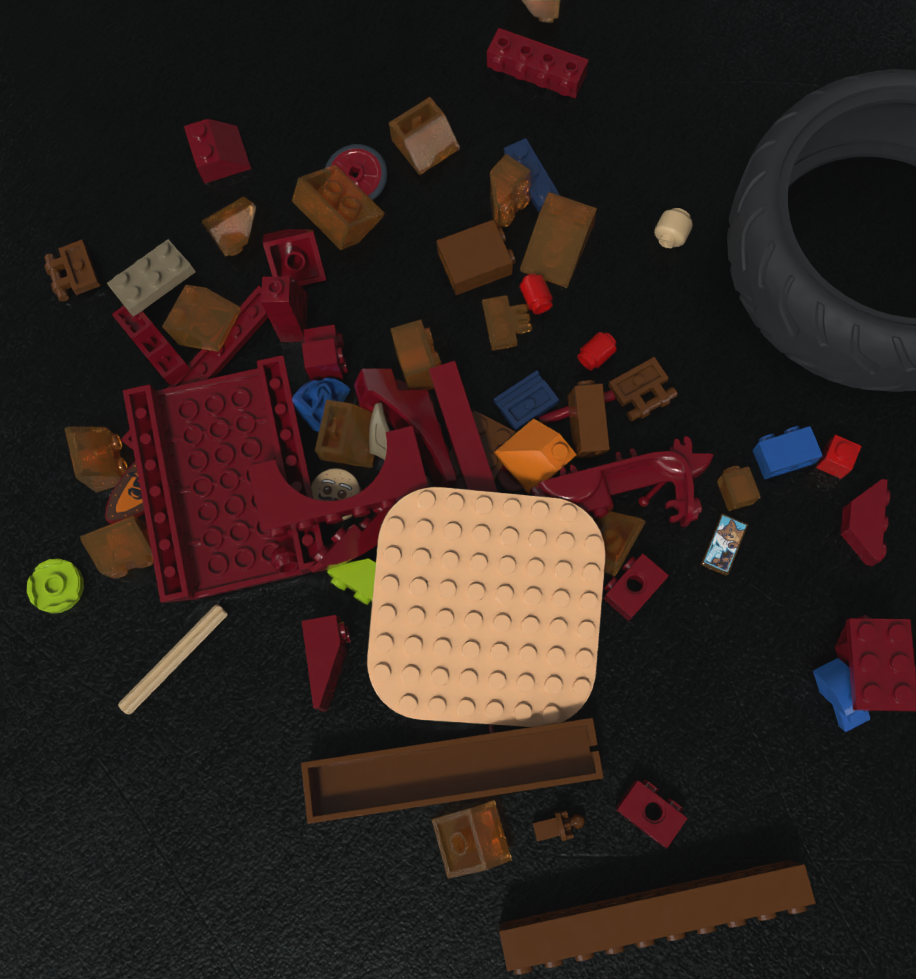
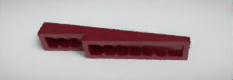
M455 361L428 369L466 489L498 493Z

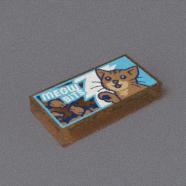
M721 514L700 565L727 576L748 524Z

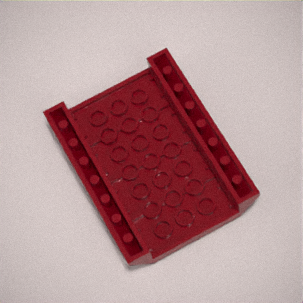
M283 355L257 361V369L157 391L151 385L123 390L161 603L200 599L304 575L311 572L309 568L316 562L313 556L324 547L319 523L315 524V528L306 531H299L298 528L288 530L287 535L278 538H271V535L267 536L261 529L248 466L276 460L280 465L286 482L302 495L314 499ZM282 545L291 546L296 552L298 567L285 574L278 573L271 564L272 552L275 548Z

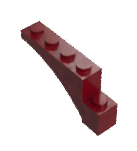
M361 369L354 384L360 407L365 406L373 411L375 404L380 402L382 403L387 423L395 430L413 426L421 460L432 480L433 486L452 488L457 481V473L455 468L452 467L449 458V448L445 445L442 427L437 421L434 412L435 406L430 399L428 390H399L398 381L394 378L392 369Z

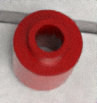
M533 273L523 278L520 289L528 308L533 310L534 314L548 311L553 306L551 302L553 298L544 277Z
M598 332L580 349L577 357L585 368L592 371L594 368H599L616 352V341L609 333Z

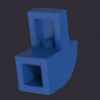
M837 658L813 671L819 692L833 704L838 725L841 729L847 732L870 720L868 711H853L850 668Z

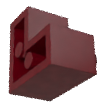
M335 325L304 329L305 343H302L305 369L310 380L319 381L324 378H332L344 383V373H348V368L342 350L345 349L342 333H337Z

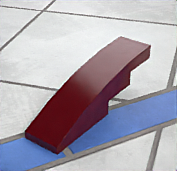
M123 305L112 314L168 384H171L190 369L143 311L133 317Z

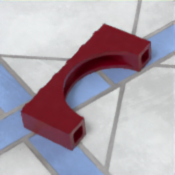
M413 426L385 432L387 450L385 461L379 474L363 491L343 500L320 501L302 495L286 482L280 465L276 460L248 466L262 532L267 536L271 535V538H278L287 535L288 530L298 528L299 531H306L315 528L316 523L326 521V524H334L343 521L344 516L353 514L354 517H362L370 514V510L380 507L383 511L390 510L404 496L414 491L428 488Z

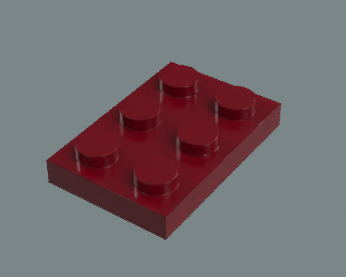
M847 619L846 628L853 711H916V674L910 619Z

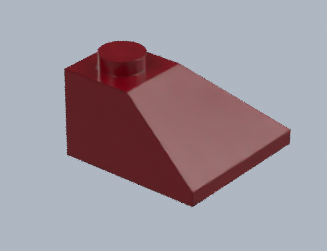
M286 229L263 235V246L273 277L290 276L300 286L326 280L313 230Z

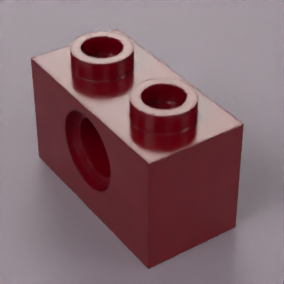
M644 554L638 559L632 557L622 568L626 573L620 579L614 577L604 588L608 593L603 599L628 621L669 576ZM634 579L638 581L640 591H630L627 587V580Z
M644 779L642 783L634 780L615 807V810L661 846L668 848L687 820V817L681 814L683 808L670 798L664 801L657 795L659 789ZM651 802L656 803L659 807V815L653 820L648 819L645 815V807Z

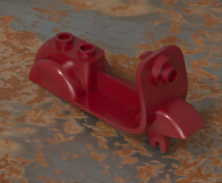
M685 436L683 439L685 446L680 444L678 439H675L673 447H670L669 451L637 456L636 451L630 449L629 455L631 458L623 460L620 452H617L615 455L616 462L578 471L575 466L570 465L571 473L566 474L565 468L562 467L559 477L541 481L538 486L530 489L531 496L569 501L582 508L590 516H593V519H598L609 515V511L613 509L614 505L611 495L657 483L672 482L675 486L676 500L668 501L665 504V509L676 508L678 515L671 516L669 521L672 523L679 521L681 527H687L691 521L697 520L698 513L702 512L698 497H694L693 479L699 477L707 469L714 455L708 453L692 454L691 439Z

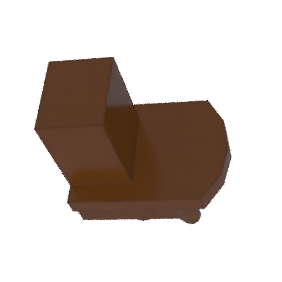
M567 811L554 812L555 817L534 822L533 827L537 842L560 836V839L565 841L574 838L571 829L582 828L585 824V819L580 814H573L572 817H568Z

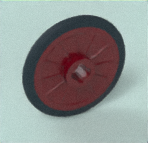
M361 144L348 145L336 151L328 160L324 170V183L328 193L337 202L347 206H361L373 201L383 191L387 181V166L383 157L375 149ZM353 173H358L357 178L352 177Z

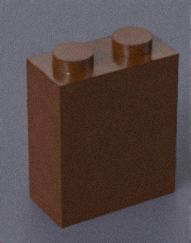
M494 220L436 241L438 255L455 295L512 275L515 258L512 250L506 249L504 232L501 227L497 229Z
M592 380L578 382V386H575L567 396L573 451L577 454L574 459L601 457L609 451L603 384H595Z

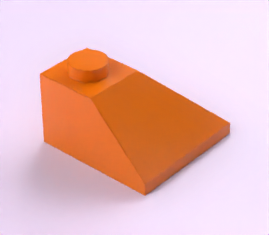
M532 419L494 451V454L528 494L531 488L538 486L541 481L549 479L577 455L559 433L535 419Z

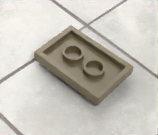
M166 240L122 273L116 275L107 284L134 317L194 274L195 270L169 240Z

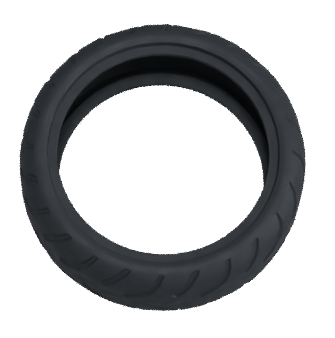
M888 69L849 76L827 84L806 95L773 124L753 152L736 191L729 214L730 228H728L727 245L728 260L731 262L730 272L735 290L740 292L739 299L754 324L761 329L763 336L781 353H785L789 359L813 374L822 376L829 381L863 390L903 392L916 390V318L895 316L874 310L845 296L829 284L810 264L795 238L788 211L789 186L804 174L821 165L846 158L880 157L916 166V70Z

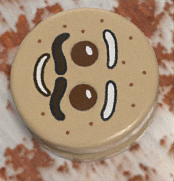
M343 469L326 470L319 474L311 485L314 499L320 501L343 500L361 492L356 478ZM353 514L344 516L343 521L351 518Z

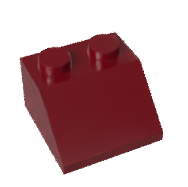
M210 119L184 126L196 167L204 183L251 169L237 126Z

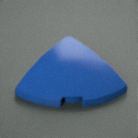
M324 378L319 381L311 380L295 393L292 401L307 425L313 431H322L332 410H340L350 388L332 378Z

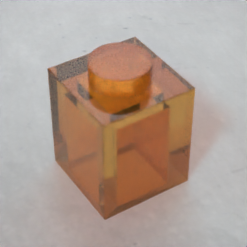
M739 466L730 467L723 471L724 474L717 481L728 511L752 505L760 498L749 466L741 469Z

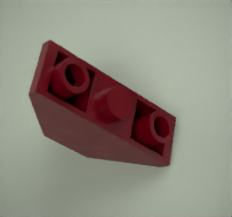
M881 479L843 507L841 535L868 566H873L882 561L886 554V543L883 542V535L888 527V516H885V508L890 500V490L887 489L888 480Z

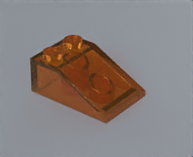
M549 192L539 213L520 271L527 274L535 273L542 275L546 281L568 288L594 226L597 208Z

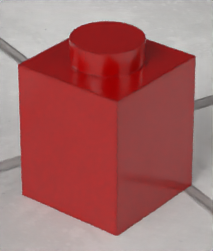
M834 435L825 445L822 452L823 456L819 459L816 468L842 479L852 470L861 445Z

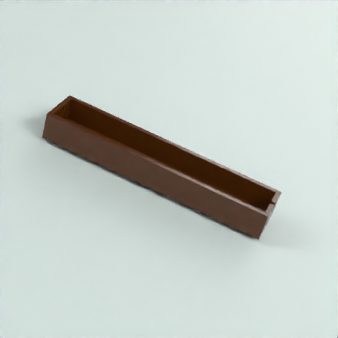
M593 718L303 762L301 767L307 824L603 779L599 751L590 752L589 749L590 746L597 745Z

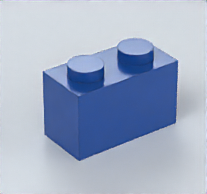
M795 426L777 437L774 434L766 435L759 439V443L753 449L764 480L813 465L823 456L810 426L800 429V426Z

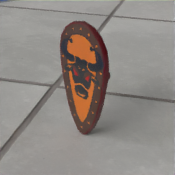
M136 461L126 470L109 497L105 513L108 523L126 522L145 513Z

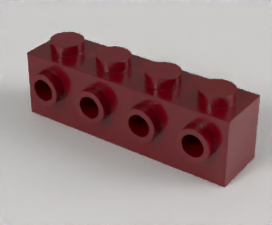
M498 28L487 50V67L497 72L512 75L519 80L534 83L541 88L551 89L563 96L576 98L587 75L588 59Z

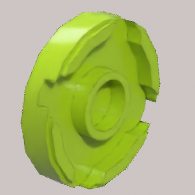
M49 559L40 563L27 581V594L30 602L40 610L49 613H62L72 608L79 601L84 588V579L80 570L73 563L62 559Z

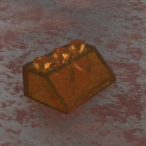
M336 165L298 178L292 202L340 250L359 243L384 216V212Z

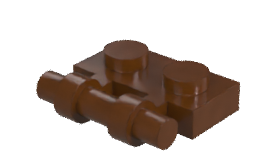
M83 240L58 248L61 255L60 258L55 259L54 254L45 255V269L47 274L51 276V287L53 292L57 294L59 301L69 299L67 293L69 288H72L74 293L78 295L100 286L87 246ZM63 269H66L68 276L62 278L61 272Z
M655 357L613 379L608 385L622 407L632 402L634 409L627 412L630 421H634L639 417L641 419L650 415V411L659 406L664 407L668 405L671 399L678 396L673 387L665 391L661 386L669 378ZM652 391L655 397L644 402L641 396Z

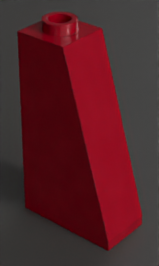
M290 276L262 277L261 303L280 341L305 342L304 329H307L308 293Z

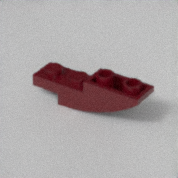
M381 507L372 509L375 514L370 519L367 516L357 526L353 524L346 530L341 527L330 538L333 543L328 548L326 546L322 547L313 556L316 562L309 569L312 572H319L339 567L374 548L378 544L379 531L389 510L383 511Z

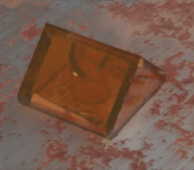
M609 511V515L598 518L596 524L601 532L605 546L604 572L615 577L642 530L645 521L641 518Z

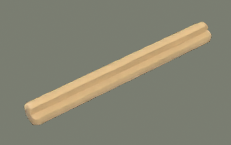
M214 605L119 702L118 706L126 714H132L227 616V612L220 605Z

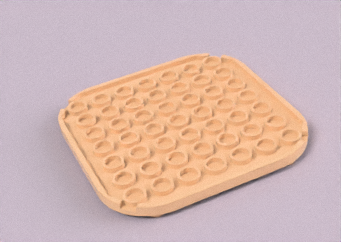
M442 487L420 489L400 499L385 516L379 531L367 667L372 686L380 699L395 712L420 720L537 727L564 722L577 713L590 696L595 682L605 566L603 537L591 516L576 504L563 499Z

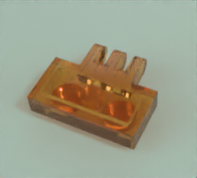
M507 295L482 300L492 351L517 346L516 334L532 330L531 323H526L530 321L529 314H523L528 312L526 304L510 307Z

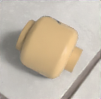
M673 208L662 214L654 233L663 247H680L685 243L693 226L690 215L680 208Z

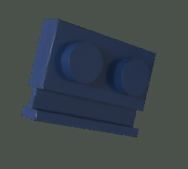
M538 371L533 372L494 398V404L498 406L500 412L515 432L559 403L558 397L545 380L540 377Z

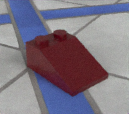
M337 615L302 621L313 708L322 712L329 711L348 652L347 643L351 642L349 626H346L345 622Z

